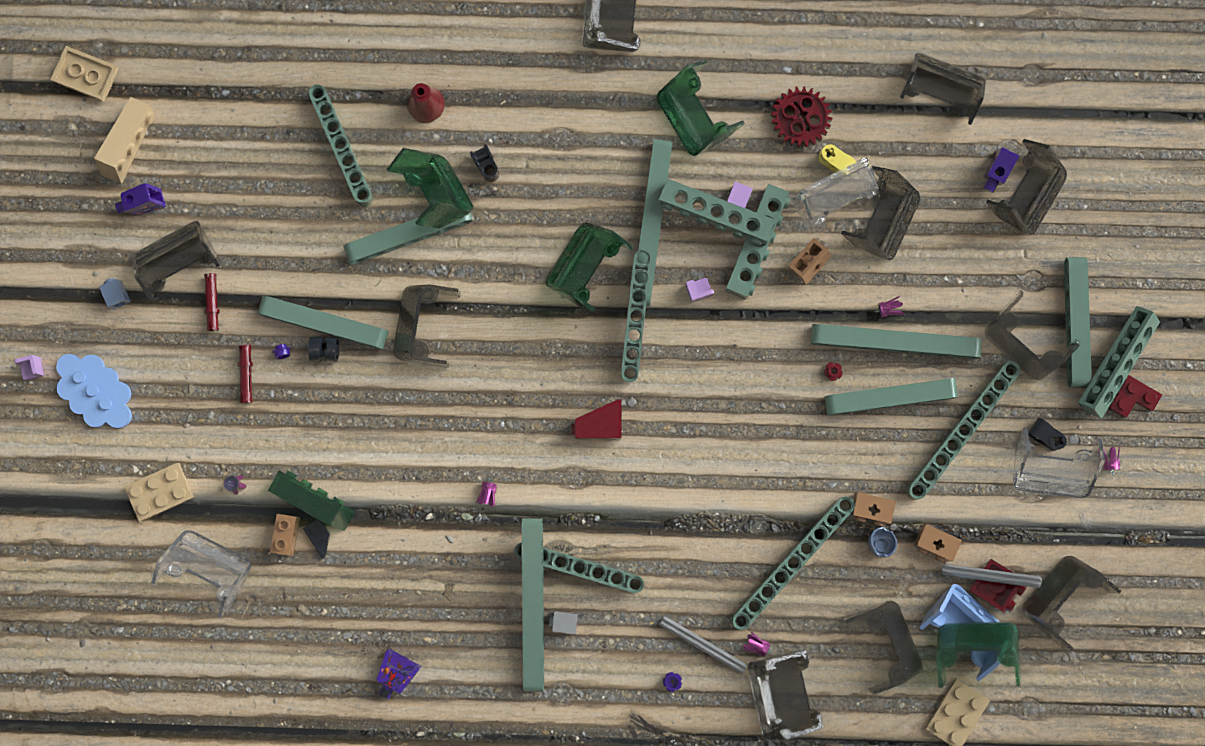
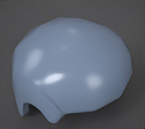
M880 527L873 530L868 537V547L875 556L887 558L893 555L897 549V539L893 531Z

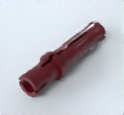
M215 273L204 274L206 298L204 314H206L207 331L210 332L219 331L218 314H220V309H218L217 274Z
M239 345L240 403H253L251 345Z

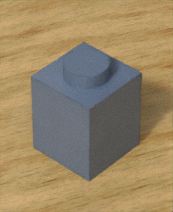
M111 278L99 286L108 308L115 310L131 302L122 281Z

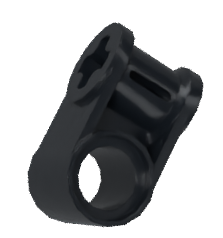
M484 144L483 148L475 152H469L484 180L491 183L495 182L499 178V171L487 144ZM490 168L495 170L492 175L485 174L486 170Z
M1037 418L1027 433L1032 439L1052 451L1063 449L1067 444L1066 436L1042 418ZM1058 438V441H1057V442H1058L1059 444H1058V445H1054V442H1055V441H1054L1053 439Z

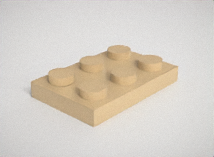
M65 46L51 81L105 102L119 67Z
M180 463L173 464L124 486L139 522L194 498Z
M954 679L925 729L951 746H963L990 700L958 679Z

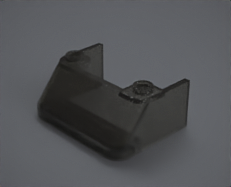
M916 53L902 86L900 98L904 99L905 94L915 97L920 95L921 92L955 105L957 114L962 117H968V124L972 125L984 99L986 80L967 70L925 54Z
M1023 139L1022 142L1029 151L1023 159L1024 169L1026 170L1025 176L1010 201L1004 199L1000 202L987 200L986 203L999 219L1023 233L1033 235L1064 185L1067 171L1050 145Z
M872 166L871 170L879 177L875 184V190L880 199L866 230L858 228L854 233L842 231L841 234L854 246L882 259L892 260L897 254L919 205L920 193L898 171Z
M193 221L142 248L132 256L135 280L151 302L155 301L153 292H159L165 287L166 278L199 261L200 264L206 265L213 262L216 267L220 266L217 253L199 221Z
M424 284L410 285L403 290L393 348L394 356L398 360L449 368L450 364L446 360L428 358V346L422 341H416L415 338L421 303H434L438 298V294L461 297V292L458 288Z
M1020 290L986 326L985 336L1008 358L1018 363L1020 368L1031 378L1042 380L1058 369L1080 347V342L1076 338L1062 354L1051 350L1039 358L1011 333L1017 326L1018 320L1016 315L1010 310L1023 297L1024 292Z
M1064 556L1041 582L1040 588H1036L1022 605V613L1058 646L1072 651L1073 647L1059 635L1064 629L1065 622L1057 611L1081 583L1090 589L1098 588L1101 585L1109 593L1120 594L1122 592L1098 570L1074 556Z
M888 600L841 618V621L847 624L865 617L867 624L872 628L877 629L885 626L900 663L893 665L889 669L888 677L890 680L868 688L870 693L876 695L902 685L921 672V659L901 609L896 602Z

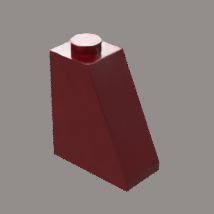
M622 399L615 400L576 418L575 423L571 425V434L575 435V439H622Z

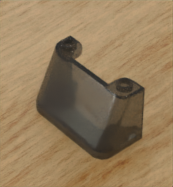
M586 0L582 38L583 46L590 49L623 52L637 51L641 40L638 34L633 33L636 0Z
M806 650L752 661L748 665L761 730L764 737L768 740H786L823 729L822 715L816 709H810L802 671L806 670L809 664Z

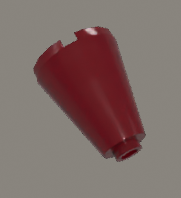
M419 83L412 88L407 101V108L410 115L416 121L431 123L443 114L445 102L442 94L436 88Z

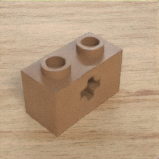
M813 238L788 267L792 274L807 285L832 256L828 248Z
M860 492L855 493L853 500L855 506L850 514L855 516V520L866 522L867 519L872 520L874 525L882 527L892 523L896 501ZM874 505L877 513L871 515V511H868V509Z
M283 514L276 515L270 553L294 556L300 517Z
M922 524L913 546L918 547V552L925 555L931 553L936 556V560L946 564L947 561H954L962 540L932 526ZM938 541V544L941 545V547L936 548L933 542Z

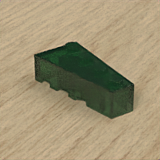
M289 470L286 473L278 471L268 489L269 492L331 527L343 531L346 530L356 512L354 509L344 505L343 500L335 496L333 498L328 496L329 492L319 487L318 489L313 488L311 482L302 479V481L296 479L298 475Z

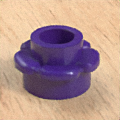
M280 344L275 346L272 353L275 354V359H285L291 356V348L287 347L286 344Z
M669 672L663 679V685L668 691L674 692L681 688L682 678L677 673Z

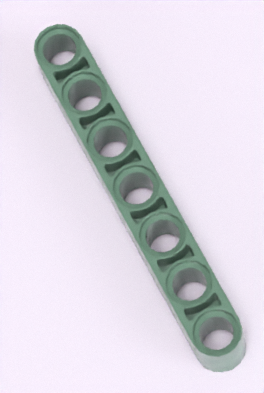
M313 85L309 89L310 99L353 197L360 206H369L373 201V195L330 97L322 85ZM323 92L321 98H315L316 93ZM324 109H331L328 115H322ZM331 126H338L335 132H329ZM345 142L344 148L337 149L338 143ZM352 159L353 162L350 166H345V160ZM354 176H360V180L357 183H352L351 180ZM361 193H368L365 200H359Z
M462 202L349 242L343 247L349 264L353 265L469 224L473 221L467 202Z
M644 249L638 250L633 260L621 376L626 382L635 381L639 374L651 266V255ZM642 252L648 255V261L643 264L637 260V255ZM638 272H643L646 275V280L642 283L635 280V274ZM636 291H640L644 295V299L640 302L633 299V294ZM634 310L640 311L642 314L641 319L638 321H634L631 318V313ZM635 329L640 333L638 339L632 340L629 337L631 330ZM635 349L638 355L636 358L630 359L627 357V351ZM627 368H633L635 375L632 378L626 377L624 371Z
M1066 257L1064 261L1067 382L1069 388H1087L1092 380L1088 260L1086 257Z
M264 295L257 312L258 315L382 350L384 349L389 332L379 327Z
M951 378L824 396L827 415H837L958 398L956 380Z
M521 542L516 545L514 553L517 558L522 560V556L518 553L519 547L522 546ZM543 548V551L548 555L547 560L543 562L545 567L632 593H638L644 588V581L638 575ZM559 556H563L566 559V565L562 568L557 567L555 564V560ZM576 562H582L585 565V570L582 573H577L574 570ZM596 567L602 568L604 572L603 577L599 579L595 578L592 574L593 569ZM614 573L621 574V583L614 584L611 581V576ZM634 578L639 579L641 582L640 588L636 590L630 587V581Z

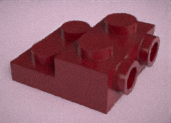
M990 559L984 568L1014 573L993 559ZM976 580L970 592L1005 615L1007 611L1011 612L1016 605V602H1014L1017 595L1022 596L1027 586Z

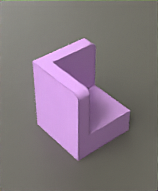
M735 182L727 202L745 208L753 188Z
M707 278L695 282L691 280L685 284L691 303L711 297L714 294Z
M30 355L14 359L15 364L21 367L23 380L44 376L40 357Z

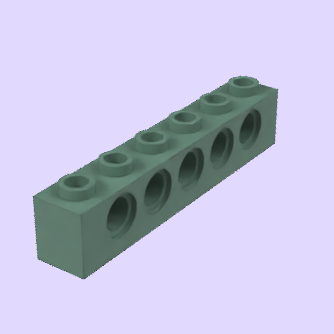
M668 178L659 198V204L665 210L672 211L674 209L679 211L681 216L687 218L692 216L697 218L699 223L705 225L710 223L715 225L716 229L723 232L726 230L731 231L734 236L742 239L744 237L749 238L756 245H766L775 222L772 218ZM683 196L686 201L679 204L675 201V198ZM701 203L703 209L697 211L693 208V204ZM719 210L721 212V216L717 218L713 217L711 215V211ZM732 216L737 217L739 223L731 224L729 218ZM753 223L756 225L757 230L749 231L747 225Z
M771 184L767 185L756 213L774 219V225L766 245L756 246L751 242V239L746 238L726 287V292L743 299H747L748 295H753L756 285H753L755 277L759 279L763 270L760 267L762 260L766 261L770 252L767 250L768 244H773L777 234L774 232L776 225L780 227L784 217L780 215L782 209H787L790 198H788L789 191ZM775 204L778 210L772 212L768 209V205ZM752 223L749 231H756L757 227ZM754 256L757 259V263L750 264L747 261V257ZM747 273L750 276V280L747 282L742 281L740 274Z
M1136 306L1078 401L1085 412L1102 419L1160 323L1153 311Z

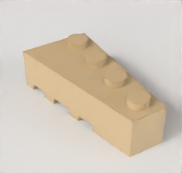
M130 97L94 158L101 176L120 184L123 183L146 131L154 120L155 115L151 105Z

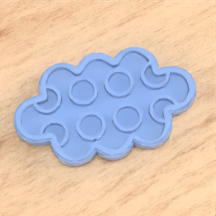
M65 354L59 358L56 368L62 378L57 384V393L64 400H69L70 409L76 414L83 415L86 424L98 428L108 423L114 428H124L130 423L132 413L126 404L131 398V389L127 384L119 382V377L115 370L105 367L103 360L96 355H86L80 359L76 355Z

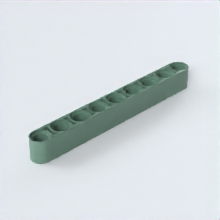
M658 139L653 141L638 249L647 250L651 255L646 306H650L663 215V208L659 204V198L668 178L673 142ZM644 252L639 253L637 256L638 262L646 263L648 255ZM638 272L635 274V280L642 283L646 280V275L643 272ZM636 291L633 294V299L640 302L644 299V295L642 292Z
M813 324L811 331L812 345L970 359L981 358L982 339L975 337Z
M1009 361L998 368L906 488V494L910 499L918 500L926 496L1020 373L1018 363ZM1007 366L1013 369L1012 375L1006 373ZM995 381H999L1001 383V390H997L994 387ZM983 396L989 397V405L983 403ZM972 411H976L978 413L979 417L977 421L971 418ZM961 425L965 426L967 429V434L965 436L961 435L959 432V428ZM950 440L955 443L953 451L949 450L947 446ZM938 455L944 459L942 466L936 463ZM926 470L932 473L930 481L924 478ZM914 486H918L920 488L921 492L919 496H915L912 493V488Z
M841 497L837 499L740 606L731 618L732 625L738 630L748 628L850 515L855 506L851 498ZM842 500L849 503L847 511H843L840 508ZM830 514L836 517L834 525H829L827 522V517ZM816 529L823 531V537L820 540L814 537ZM804 543L809 544L811 548L808 554H804L801 551V546ZM792 557L796 558L798 562L797 566L793 569L788 566V560ZM778 572H782L785 576L784 581L781 583L775 580V575ZM766 586H769L772 590L769 597L762 595V589ZM751 601H757L759 605L758 610L755 612L749 610V603ZM740 615H743L746 619L743 626H737L735 622L736 618Z
M522 519L524 692H544L543 519Z

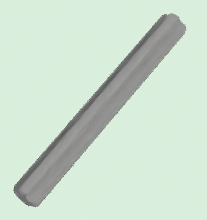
M943 564L942 566L943 575L1040 588L1041 577L950 564Z
M667 617L662 618L660 626L737 672L742 674L747 667L745 663Z

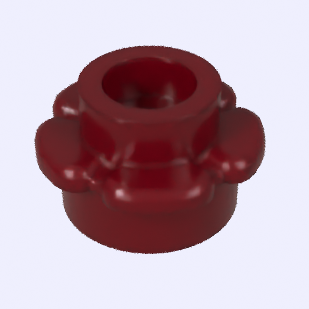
M833 362L828 363L826 369H824L825 377L830 381L840 379L843 375L841 365L838 363L834 364Z

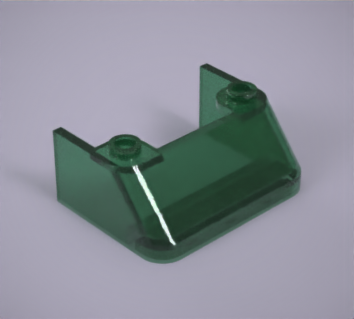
M706 60L684 67L657 93L659 106L685 149L692 156L702 154L726 140L745 124L744 121L731 125L724 121L713 124L696 93L701 88V80L697 72L708 63Z
M402 148L387 168L388 172L403 174L408 185L420 187L429 205L416 220V225L442 228L467 216L474 208L449 161L441 155Z
M584 222L575 231L546 278L545 284L551 290L574 304L594 312L595 308L587 303L590 298V291L585 287L604 257L610 258L617 255L620 247L632 250L633 246L613 230Z
M946 623L939 628L936 653L939 688H943L946 683L945 668L952 667L956 663L957 652L997 651V659L1000 664L1015 667L1016 687L1021 686L1022 668L1019 631L1014 623Z

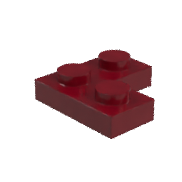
M1128 375L1108 409L1124 418L1128 417L1135 403L1149 411H1154L1162 394Z

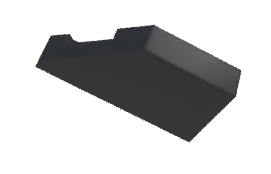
M318 518L303 528V530L323 559L326 557L331 534L322 520Z

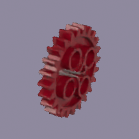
M797 86L794 92L788 89V95L782 93V99H776L778 105H773L772 107L776 112L771 113V117L775 118L771 121V124H777L773 131H780L777 137L784 136V143L790 140V146L794 142L797 143L798 148H800L801 143H804L806 148L809 142L814 146L816 144L815 139L821 141V135L826 136L828 133L825 129H830L831 127L827 123L833 119L828 116L832 113V110H827L830 103L824 104L823 102L826 97L819 98V91L813 94V88L809 92L806 91L805 86L802 91H799ZM804 101L808 102L811 107L804 108L801 103ZM790 109L794 115L787 116L784 110ZM799 113L801 116H805L804 121L802 118H798ZM815 118L819 124L813 125L809 119ZM799 126L802 132L796 133L792 127Z

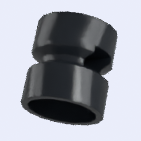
M310 337L308 344L309 361L321 362L322 359H325L326 362H338V337H327L325 340L322 337Z

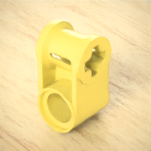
M830 144L823 147L818 155L821 164L844 179L856 164L854 158ZM828 152L831 154L829 158L826 157Z

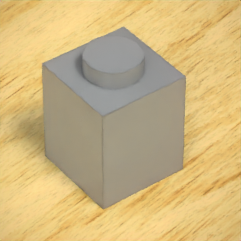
M554 611V615H550L549 627H553V632L576 634L578 613Z

